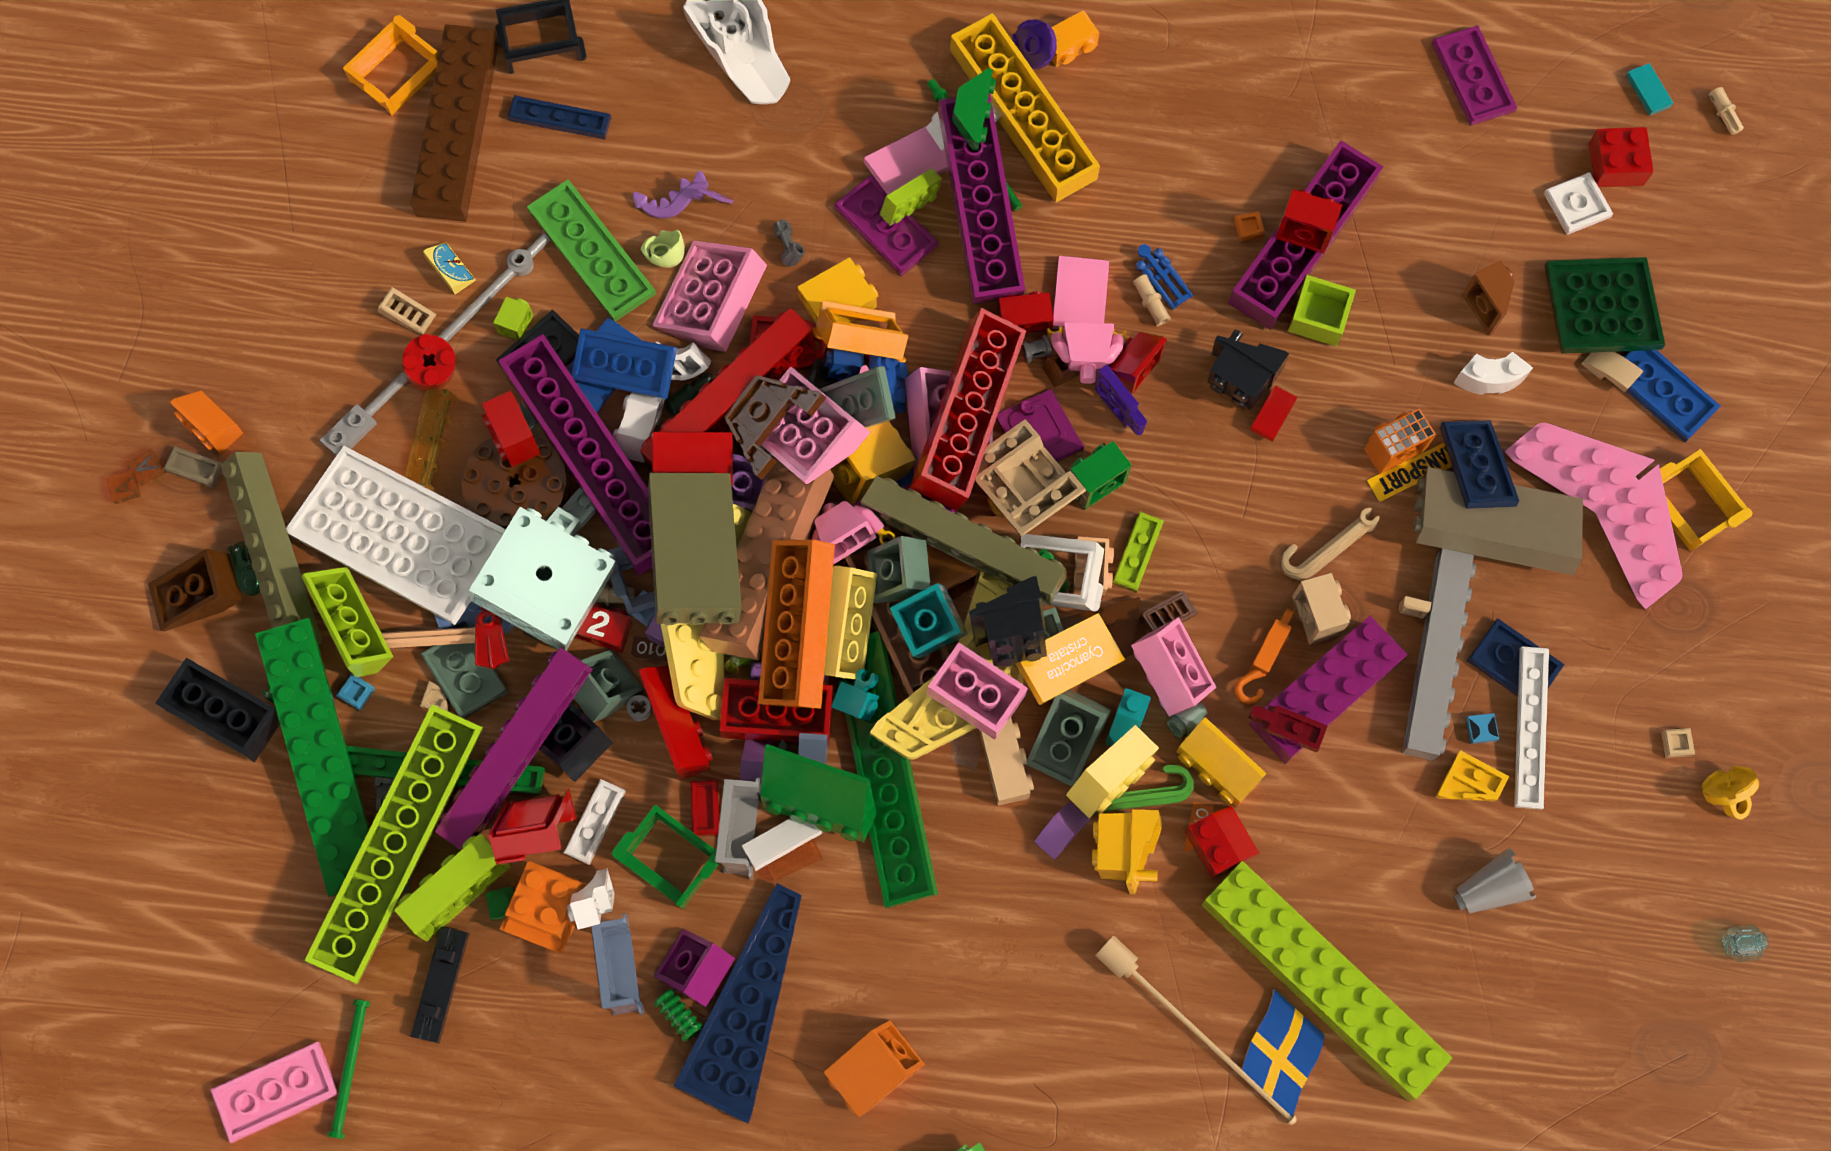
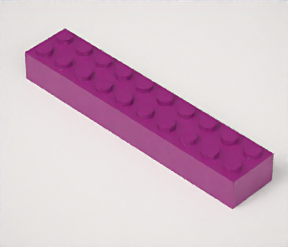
M544 334L498 360L503 373L550 444L558 452L566 468L638 576L653 568L648 488Z

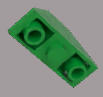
M987 68L960 86L956 95L952 121L973 150H978L980 142L985 143L987 127H983L984 118L989 119L992 103L987 102L989 93H994L996 79L992 78L993 69Z

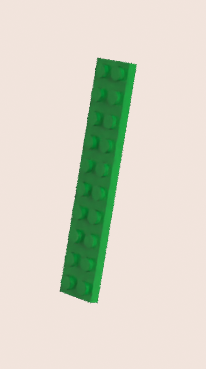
M310 618L258 632L255 635L327 895L331 897L338 894L370 828L312 621Z
M879 631L869 634L864 668L867 671L865 681L869 680L871 673L879 675L876 686L868 689V692L879 696L877 711L870 721L845 713L857 774L868 778L871 784L876 816L869 833L884 907L892 908L939 894L910 759L904 758L870 735V731L877 721L898 706L888 653ZM838 677L839 685L841 682L853 686L856 679Z

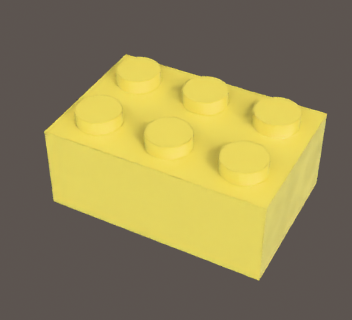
M1135 725L1083 772L1066 796L1088 818L1097 811L1102 814L1115 798H1120L1127 791L1131 783L1135 784L1145 774L1144 771L1154 763L1155 759L1152 756L1159 748Z

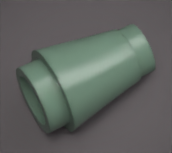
M1199 702L1191 708L1170 716V720L1167 722L1169 730L1177 738L1188 737L1204 716L1207 715V709Z

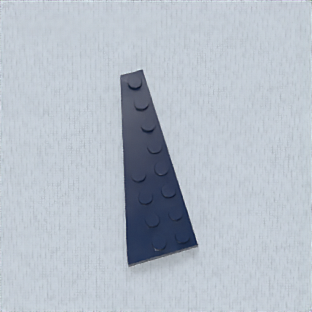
M778 883L674 1084V1087L749 1124L753 1113L802 895Z

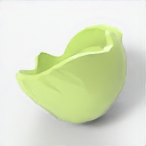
M661 230L658 237L652 236L644 241L641 251L652 264L671 268L682 261L685 244L679 230L672 232Z

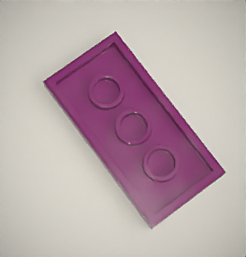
M1478 25L1433 39L1431 44L1470 126L1516 111L1515 101Z
M870 175L836 202L834 209L900 276H903L937 248L938 241L912 215H906L900 222L889 225L880 216L887 194L878 181Z

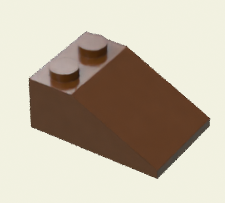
M211 549L201 551L148 583L159 628L163 632L222 613L242 601L229 554Z

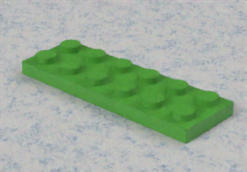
M569 179L527 206L529 213L613 321L616 322L656 295L653 286Z

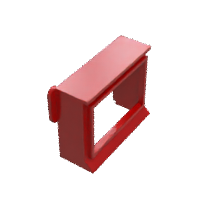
M569 788L563 796L556 794L514 801L511 804L509 801H506L488 834L496 864L522 861L526 858L525 855L561 850L562 846L557 831V824L577 819Z

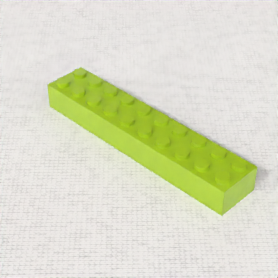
M431 704L304 961L359 984L398 905L397 903L483 731V727Z
M1243 861L1201 904L1203 908L1408 1102L1416 1100L1453 1059Z

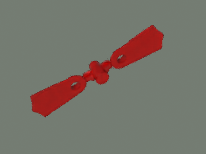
M480 606L482 612L477 615L475 621V665L494 669L509 661L500 617ZM486 617L492 618L490 623H483Z

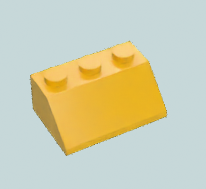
M1206 717L1196 726L1176 751L1179 754V760L1188 768L1192 766L1200 773L1198 777L1207 786L1213 785L1219 791V797L1228 805L1233 804L1235 807L1244 800L1266 775V772Z

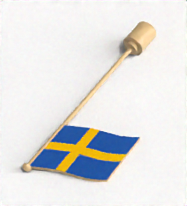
M1113 935L1095 955L1118 978H1121L1123 975L1129 978L1133 975L1288 1120L1287 1124L1293 1125L1296 1123L1297 1118L1294 1112L1302 1087L1316 1064L1324 1043L1325 1035L1280 993L1273 989L1268 1010L1250 1041L1242 1068H1240L1135 971L1139 967L1135 963L1138 957Z

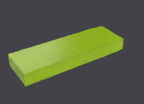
M1139 511L1112 584L1137 593L1164 520Z

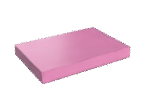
M927 126L864 157L865 165L887 195L931 168L938 175L948 171L945 151L940 150L926 129Z
M1059 256L1052 329L1062 327L1063 330L1065 322L1104 323L1109 261Z

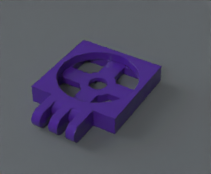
M1106 364L1098 371L1094 390L1125 428L1129 426L1136 435H1142L1147 420L1138 410L1139 403Z

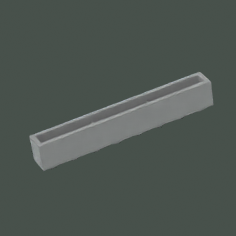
M1441 548L1436 555L1428 602L1432 603L1430 612L1425 617L1402 754L1434 761L1445 751L1446 739L1443 738L1444 728H1448L1451 713L1447 712L1448 704L1452 703L1455 695V688L1451 687L1452 680L1457 677L1459 671V662H1456L1457 652L1460 653L1463 647L1464 638L1460 637L1461 628L1465 627L1468 613L1464 612L1465 604L1470 601L1472 588L1469 587L1470 578L1474 577L1476 571V563H1473L1474 555Z

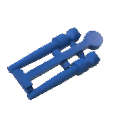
M1146 244L1139 246L1138 255L1141 258H1146L1149 264L1146 266L1143 260H1139L1135 265L1136 268L1142 271L1141 275L1146 274L1154 289L1157 293H1160L1163 300L1172 310L1193 297L1187 285L1171 265L1169 258L1163 255L1164 252L1161 248L1155 249L1152 256L1150 254V246ZM1151 267L1157 272L1155 277L1153 276L1154 273L1150 270ZM1167 274H1170L1176 283L1186 293L1185 295H1182L1180 293V291L1176 288V286L1173 284V282L1170 280ZM1162 279L1177 298L1174 303L1158 283V280Z

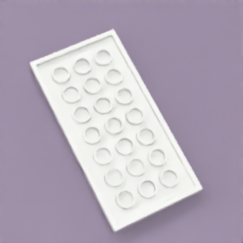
M346 446L342 447L286 528L290 537L456 625L471 602L469 596L470 587L506 530Z

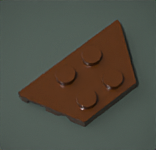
M1140 597L1101 607L1095 612L1087 611L1061 618L1060 621L1063 630H1066L1099 613L1124 657L1130 656L1133 652L1131 645L1134 644L1141 600Z

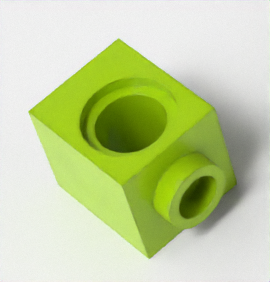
M506 297L493 323L497 333L519 340L525 334L533 318V313L529 303L525 300Z

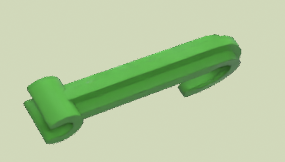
M1180 765L1164 766V773L1181 775L1183 783L1179 786L1125 792L1120 798H1115L1104 812L1185 801L1194 789V780L1191 773Z

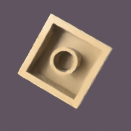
M1332 573L1301 581L1292 596L1309 645L1339 637L1350 623L1351 614L1346 604L1343 605L1340 597L1342 595L1340 583L1338 580H1334Z

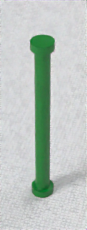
M353 1000L355 1010L331 1131L327 1132V1137L344 1139L345 1133H342L366 1008H370L371 1002Z

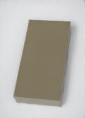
M174 446L164 466V470L167 473L214 489L222 473V462Z

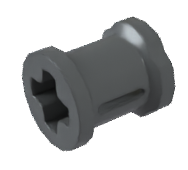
M1047 335L1031 342H1026L1025 340L1021 345L1026 363H1031L1032 359L1043 356L1047 358L1052 356V349Z

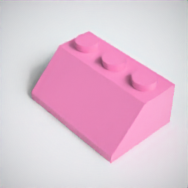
M1179 617L1148 633L1131 645L1135 658L1141 663L1148 682L1156 691L1159 702L1166 710L1168 716L1195 706L1216 688Z

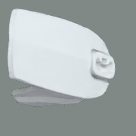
M687 0L685 5H683L686 19L738 89L751 103H777L787 90L790 77L775 52L767 9L762 0ZM718 13L719 17H723V19L717 20L715 14Z

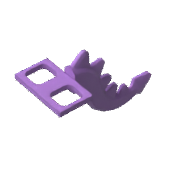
M702 171L696 173L692 183L682 178L680 180V191L671 190L669 192L671 202L666 198H661L660 206H657L656 200L648 203L646 195L633 192L636 208H642L643 211L652 217L663 219L678 215L694 199L703 200L705 194L726 203L732 204L734 201L712 190H708L709 182H707Z

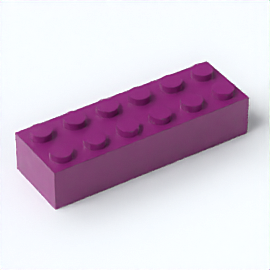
M1369 616L1268 705L1274 707L1278 705L1323 723L1328 727L1400 664L1408 654ZM1251 720L1249 726L1285 764L1304 748L1266 733V731L1260 729L1261 724Z

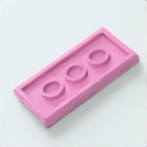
M318 1041L210 1089L229 1143L236 1142L338 1095V1089L321 1044Z

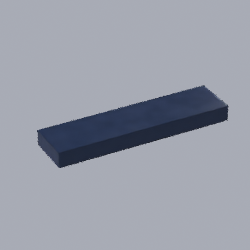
M514 95L508 119L511 122L605 140L611 121V114Z

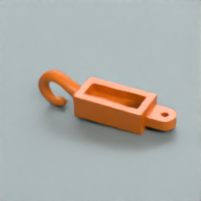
M1286 608L1281 620H1275L1249 670L1250 672L1239 678L1235 683L1234 694L1242 704L1253 705L1263 698V689H1258L1256 696L1247 697L1243 693L1242 688L1252 680L1265 679L1292 628L1288 623L1294 613L1293 610Z

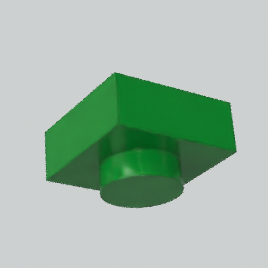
M513 886L485 892L492 921L506 917L505 913L515 892Z

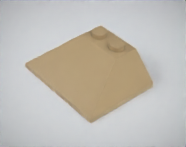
M1026 419L986 447L975 478L978 486L1021 537L1086 491L1071 471L1066 473L1045 449L1039 434Z

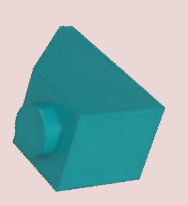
M1125 688L1105 745L1113 746L1135 725L1140 729L1151 697Z

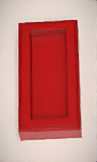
M718 780L690 782L692 832L698 837L718 836L720 823Z

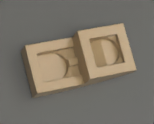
M1592 352L1582 362V365L1600 380L1606 377L1623 392H1626L1643 373V370L1615 352Z

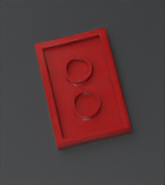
M652 432V473H730L731 486H733L732 432Z

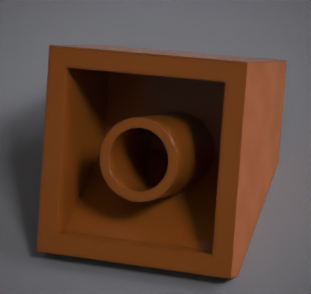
M1501 260L1476 272L1462 293L1488 335L1494 333L1506 315L1514 285L1511 270L1505 267Z

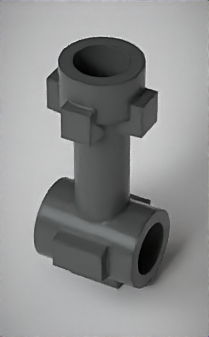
M779 220L774 224L776 238L782 240L786 250L782 253L781 260L786 266L792 267L801 261L805 250L799 243H793L791 224L787 220Z

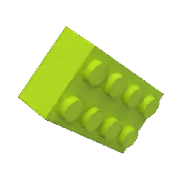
M931 168L886 196L880 216L889 225L900 222L906 215L910 216L916 209H921L927 202H932L936 199L942 178Z

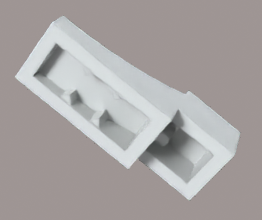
M607 868L596 871L592 881L581 891L571 896L570 904L567 905V911L570 921H575L578 929L600 924L601 914L612 912L615 893Z

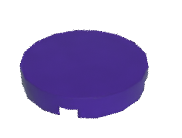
M1037 19L1026 20L1017 27L1018 30L1012 35L1011 40L1033 70H1039L1047 66L1053 59L1057 39L1054 30L1048 23Z

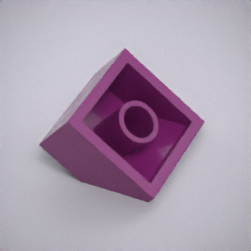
M682 929L654 977L706 1007L722 979L728 973L735 958L714 943Z

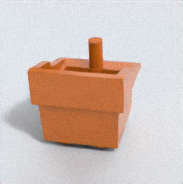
M531 861L527 862L505 913L506 917L499 930L562 954L576 926L575 921H570L567 905L570 904L572 894L578 893L588 884Z

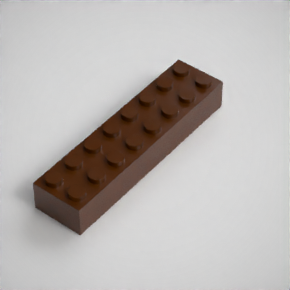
M448 24L444 26L411 198V205L417 217L467 221L499 47L494 29Z

